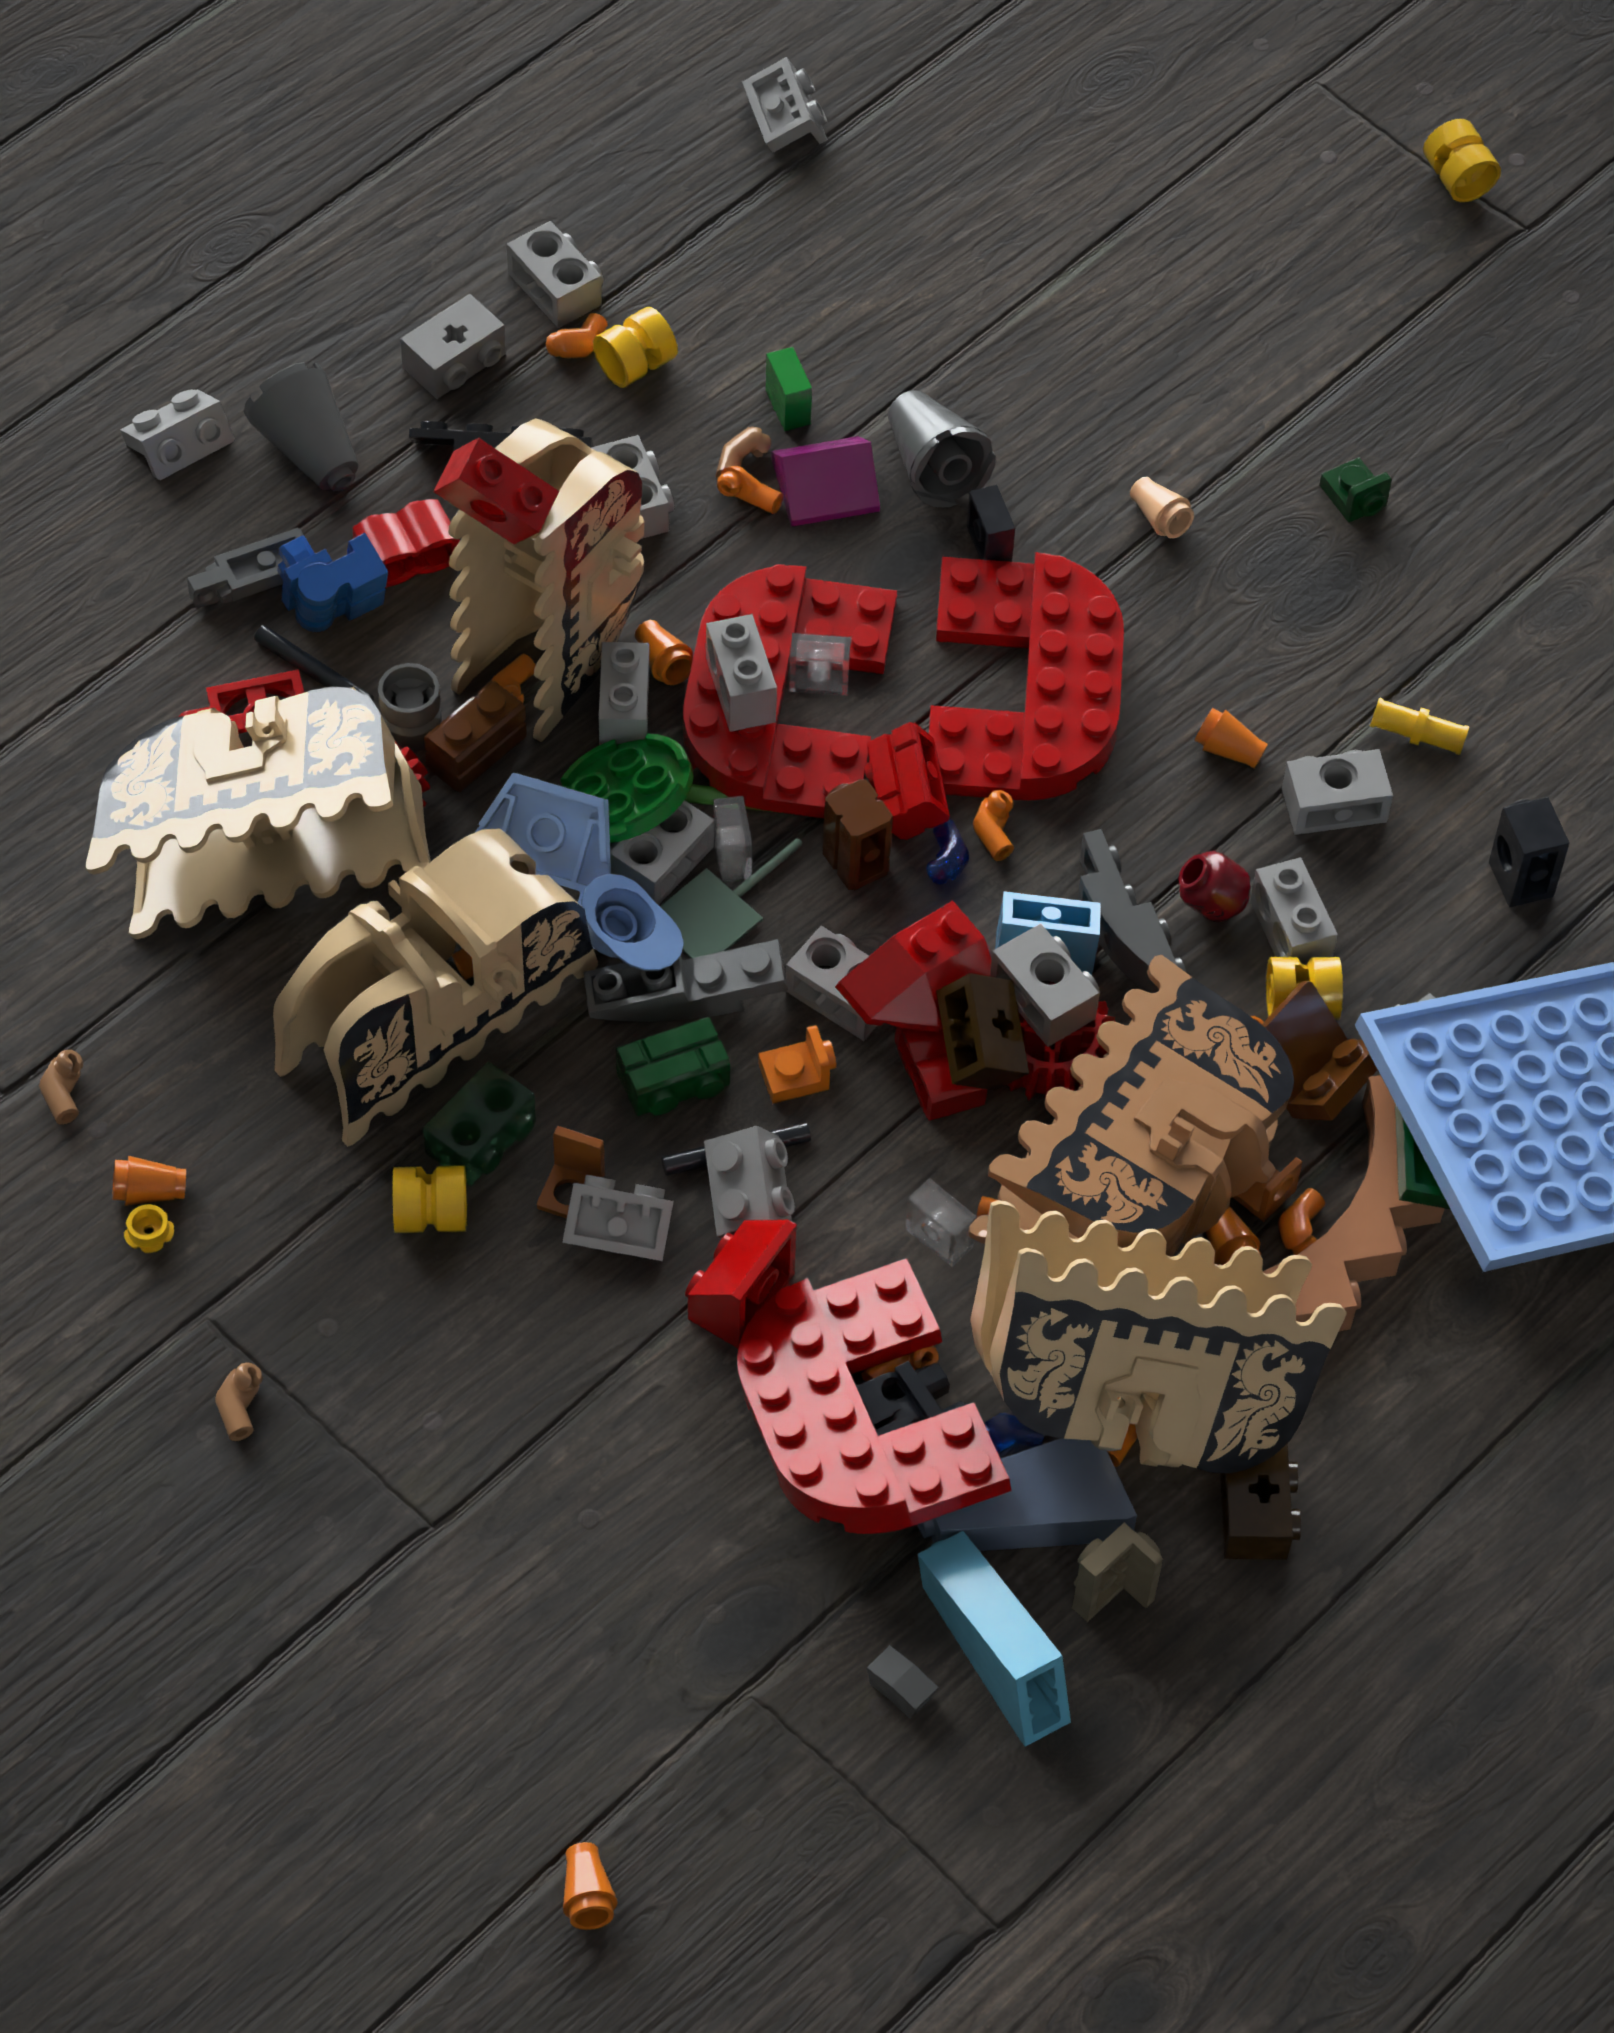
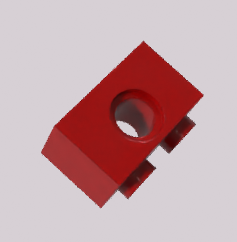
M477 438L453 451L433 492L515 545L541 531L559 490L482 439Z

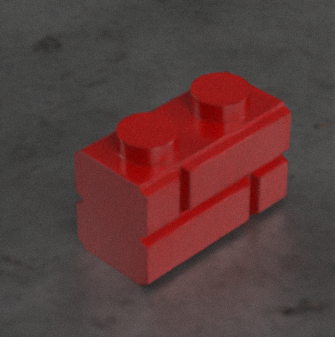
M912 722L891 730L892 734L890 735L883 734L868 741L866 746L870 762L864 766L866 777L878 794V800H882L893 815L892 833L904 840L925 832V828L931 829L947 822L950 817L934 738L919 725Z

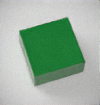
M790 347L767 353L765 390L783 430L788 431L810 425L812 387L794 348Z

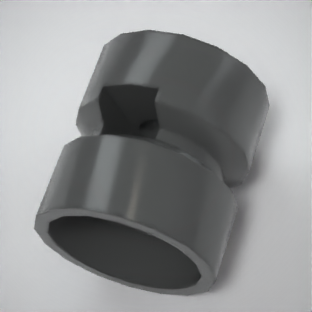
M413 663L396 665L387 670L379 680L378 699L381 715L394 740L402 749L408 746L413 752L424 750V736L442 722L440 685L437 676L429 668Z

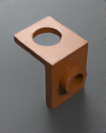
M557 1126L553 1133L554 1166L537 1201V1209L567 1218L569 1205L559 1203L554 1197V1192L558 1186L564 1183L584 1184L586 1175L604 1178V1141Z
M1298 1157L1294 1158L1281 1172L1276 1169V1172L1267 1183L1255 1182L1246 1192L1233 1198L1264 1222L1296 1191L1303 1161Z

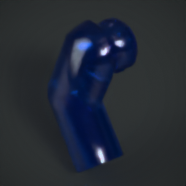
M953 820L939 824L933 829L941 850L936 854L937 859L927 864L926 871L931 880L938 885H943L948 879H956L969 862V851Z
M999 1413L984 1422L998 1454L1015 1443L1030 1447H1037L1043 1444L1045 1435L1039 1434L1021 1424L1015 1415Z

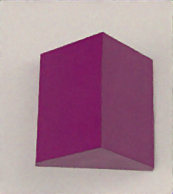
M857 436L771 451V460L781 493L784 495L783 501L791 527L880 512V501L870 441Z

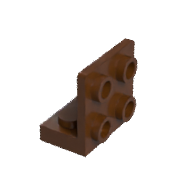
M1301 981L1262 1024L1278 1040L1292 1066L1294 1086L1286 1107L1292 1118L1332 1121L1365 1085L1368 1078L1373 1076L1378 1070L1363 1040L1347 1039L1311 981Z

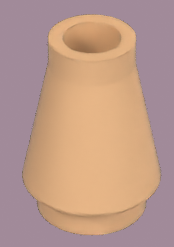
M1149 477L1140 478L1130 490L1131 499L1137 503L1158 535L1177 538L1189 529L1194 520V511L1191 509L1190 501L1187 498L1155 483Z

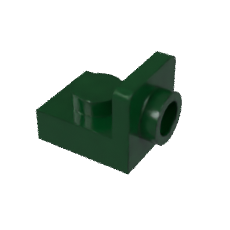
M1360 457L1322 473L1319 486L1349 523L1363 516H1373L1387 506L1392 479L1387 472L1374 476Z

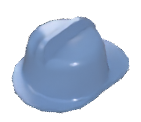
M605 874L594 878L585 888L581 905L585 909L591 944L598 952L609 957L619 958L629 966L644 971H659L670 967L681 956L684 943L680 929L673 919L637 882L623 875Z

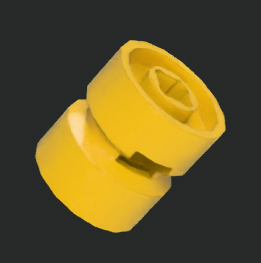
M1454 119L1436 128L1424 143L1423 153L1436 174L1440 175L1442 183L1453 200L1469 202L1478 199L1494 187L1500 178L1501 168L1488 147L1484 146L1482 138L1472 123L1466 119Z
M652 307L641 309L626 318L623 326L614 325L597 335L593 340V350L601 369L620 388L627 387L644 377L648 372V368L650 370L657 369L674 359L678 354L676 338L671 327L664 317Z
M1269 957L1266 973L1268 1017L1301 981H1311L1335 1020L1340 1019L1343 1001V976L1339 957H1311L1307 964H1302L1297 957Z
M437 1166L432 1174H426L422 1167H394V1232H424L428 1224H433L438 1232H466L467 1193L465 1166Z

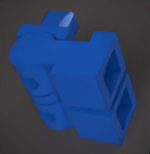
M366 533L348 541L347 555L332 562L326 549L315 554L304 535L279 547V555L283 560L278 564L277 568L278 573L283 579L281 600L288 611L295 608L296 620L304 629L311 632H321L329 628L335 618L343 614L351 621L384 604L388 570Z

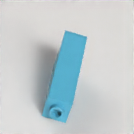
M961 1531L946 1540L938 1541L928 1549L918 1553L923 1589L1023 1745L1026 1747L1071 1723L1062 1654L965 1532Z

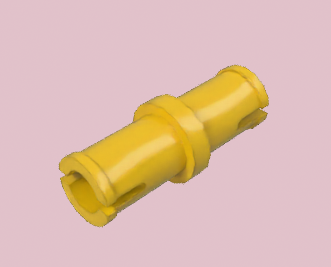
M1382 698L1378 700L1370 724L1371 727H1378L1410 738L1409 743L1419 745L1421 741L1455 752L1458 755L1461 754L1469 730V726H1462L1429 715L1430 710L1421 707L1420 711H1416L1384 701Z

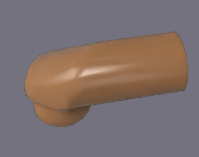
M747 427L728 441L722 449L716 478L718 479L722 470L726 467H741L743 458L750 452L755 457H762L763 453H767L771 446L770 436L762 433L761 428Z

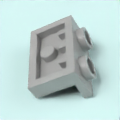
M785 57L742 81L764 141L772 152L781 149L809 132L812 133L819 144L827 141L822 127L827 122V118L818 101L811 99L810 94L815 91V88L804 68L797 71L789 59Z
M591 1175L585 1176L584 1184H573L562 1243L663 1261L674 1202L664 1199L665 1189L635 1184L634 1194L614 1190L616 1180Z

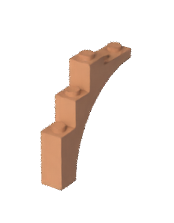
M1381 1075L1368 1078L1362 1101L1369 1134L1366 1177L1349 1208L1329 1231L1298 1254L1306 1256L1312 1263L1311 1270L1302 1285L1295 1304L1296 1321L1298 1322L1309 1320L1316 1308L1322 1304L1335 1303L1340 1304L1347 1312L1339 1331L1350 1330L1355 1311L1361 1308V1293L1357 1282L1396 1276L1401 1256L1406 1255L1407 1252L1403 1229L1441 1222L1444 1208L1399 1200L1395 1102ZM1280 1263L1262 1272L1271 1274L1277 1270Z

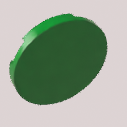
M647 733L645 739L628 741L617 744L616 740L613 739L595 747L575 761L564 773L560 782L562 787L608 800L610 843H615L639 836L669 818L681 806L690 792L693 783V769L683 747L678 742L663 735Z

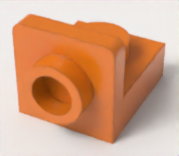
M817 1025L806 1027L805 1042L758 1053V1064L772 1104L829 1090L830 1070L836 1068V1057L830 1040L822 1041Z

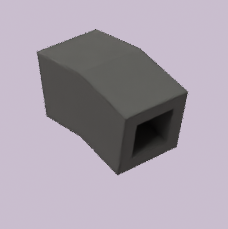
M890 1645L867 1667L870 1685L892 1701L909 1719L933 1698L938 1689V1686L914 1663Z

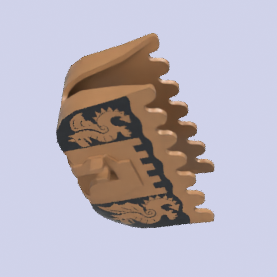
M1163 955L1155 956L1150 962L1147 974L1159 991L1149 993L1141 989H1131L1125 994L1122 1006L1123 1010L1132 1018L1129 1025L1108 1021L1100 1025L1096 1035L1098 1043L1107 1051V1054L1103 1058L1090 1054H1080L1073 1060L1070 1070L1072 1076L1081 1084L1078 1091H1072L1064 1087H1054L1047 1092L1044 1104L1046 1110L1055 1118L1052 1124L1047 1125L1032 1120L1026 1121L1021 1125L1018 1140L1028 1151L1026 1158L1021 1159L1004 1154L999 1155L989 1165L988 1176L1002 1184L998 1200L1006 1201L1015 1206L1020 1214L1019 1228L1023 1230L1033 1228L1044 1213L1058 1211L1068 1221L1069 1237L1072 1239L1082 1237L1093 1222L1107 1220L1114 1225L1118 1232L1117 1245L1119 1247L1125 1248L1132 1245L1137 1235L1145 1229H1156L1162 1233L1167 1242L1166 1255L1174 1256L1181 1243L1186 1244L1193 1237L1208 1231L1218 1223L1228 1209L1231 1197L1246 1192L1255 1182L1267 1183L1276 1172L1274 1165L1269 1160V1148L1278 1126L1277 1118L1286 1109L1294 1086L1291 1063L1278 1040L1247 1013L1199 983ZM981 1215L976 1218L968 1230L970 1238L985 1244L988 1215Z

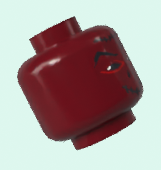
M1217 851L1204 852L1194 855L1183 865L1179 874L1180 897L1185 905L1206 919L1213 922L1226 921L1241 913L1248 904L1251 889L1250 876L1243 867L1224 854Z

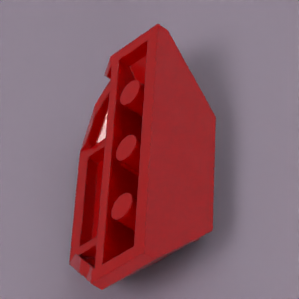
M951 901L893 935L842 978L835 988L866 1024L881 1026L883 1023H887L904 1029L940 1032L943 1028L936 991L969 973L990 977L992 953L985 937L956 903Z

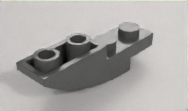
M1102 829L1083 833L1080 862L1085 875L1080 876L1077 900L1100 903L1099 945L1113 963L1133 983L1144 991L1156 993L1159 989L1149 979L1147 974L1150 962L1155 956L1163 955L1186 972L1182 959L1180 957L1174 958L1171 951V934L1168 924L1164 918L1158 919L1152 902L1137 905L1132 886L1130 884L1124 885L1120 876L1121 861L1118 851L1114 845L1108 846Z
M778 939L687 960H682L680 956L672 966L659 971H644L629 966L626 963H620L584 972L590 1017L613 1021L656 1022L719 1016L745 1011L743 1000L788 990L783 953Z

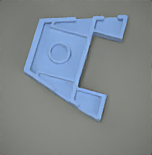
M512 773L479 822L480 826L476 830V832L482 829L500 828L536 862L535 875H548L557 884L578 890L580 892L578 899L580 905L584 890L594 878L611 874L608 800L518 773Z

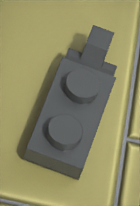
M295 528L214 556L215 562L207 566L205 572L187 578L188 594L194 606L199 608L215 604L219 600L221 603H228L232 600L236 601L282 585L283 579L277 571L278 564L283 561L279 555V547L303 536L301 529Z

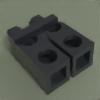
M909 1361L895 1367L894 1372L882 1374L856 1386L878 1436L966 1405L965 1402L959 1401L941 1410L935 1400L949 1393L950 1383L947 1375L937 1362L914 1370Z

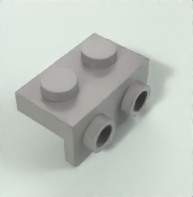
M198 389L180 392L171 399L172 403L159 410L144 411L133 418L132 424L120 429L126 446L145 455L153 477L162 480L234 441L233 433L219 400Z
M753 1126L704 1141L717 1237L723 1238L727 1233L733 1235L744 1220L788 1219L792 1221L791 1214L794 1213L795 1205L792 1193L787 1187L784 1169L788 1163V1155L785 1145L778 1135L759 1126Z

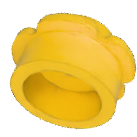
M146 1204L138 1206L129 1214L126 1220L127 1230L124 1231L126 1243L133 1249L141 1248V1251L144 1253H154L161 1250L164 1246L163 1244L171 1241L174 1235L173 1223L168 1221L167 1213L156 1205ZM148 1228H152L154 1230L151 1234H146L144 1232V1230Z

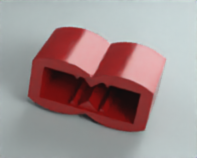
M438 499L413 501L397 513L371 515L352 527L353 539L366 533L387 568L388 578L386 587L403 583L416 574L433 573L449 567L450 556L460 542V539H455L449 535L448 530L451 522Z
M896 1027L895 1043L900 1058L909 1077L912 1079L919 1103L929 1121L985 1105L988 1089L952 1084L943 1030L940 1032H930Z

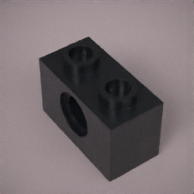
M1549 797L1532 801L1528 799L1518 800L1502 809L1489 864L1509 908L1551 898L1555 895L1570 842Z

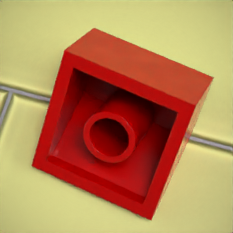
M788 1219L744 1220L733 1235L730 1233L725 1234L715 1249L714 1261L705 1272L702 1270L697 1271L686 1288L688 1320L734 1347L739 1348L743 1332L755 1313L775 1296L780 1289L786 1287L795 1275L797 1224Z

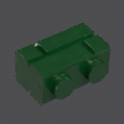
M710 1017L616 1048L617 1074L625 1092L628 1094L636 1116L649 1112L654 1115H662L673 1110L678 1105V1102L695 1096L700 1099H708L719 1094L725 1086L730 1085L729 1057L721 1041L718 1039V1034Z

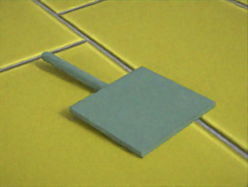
M800 839L792 841L733 891L706 868L660 907L673 919L681 931L684 943L682 951L690 959L727 951L761 923L763 917L740 897L802 846V841Z

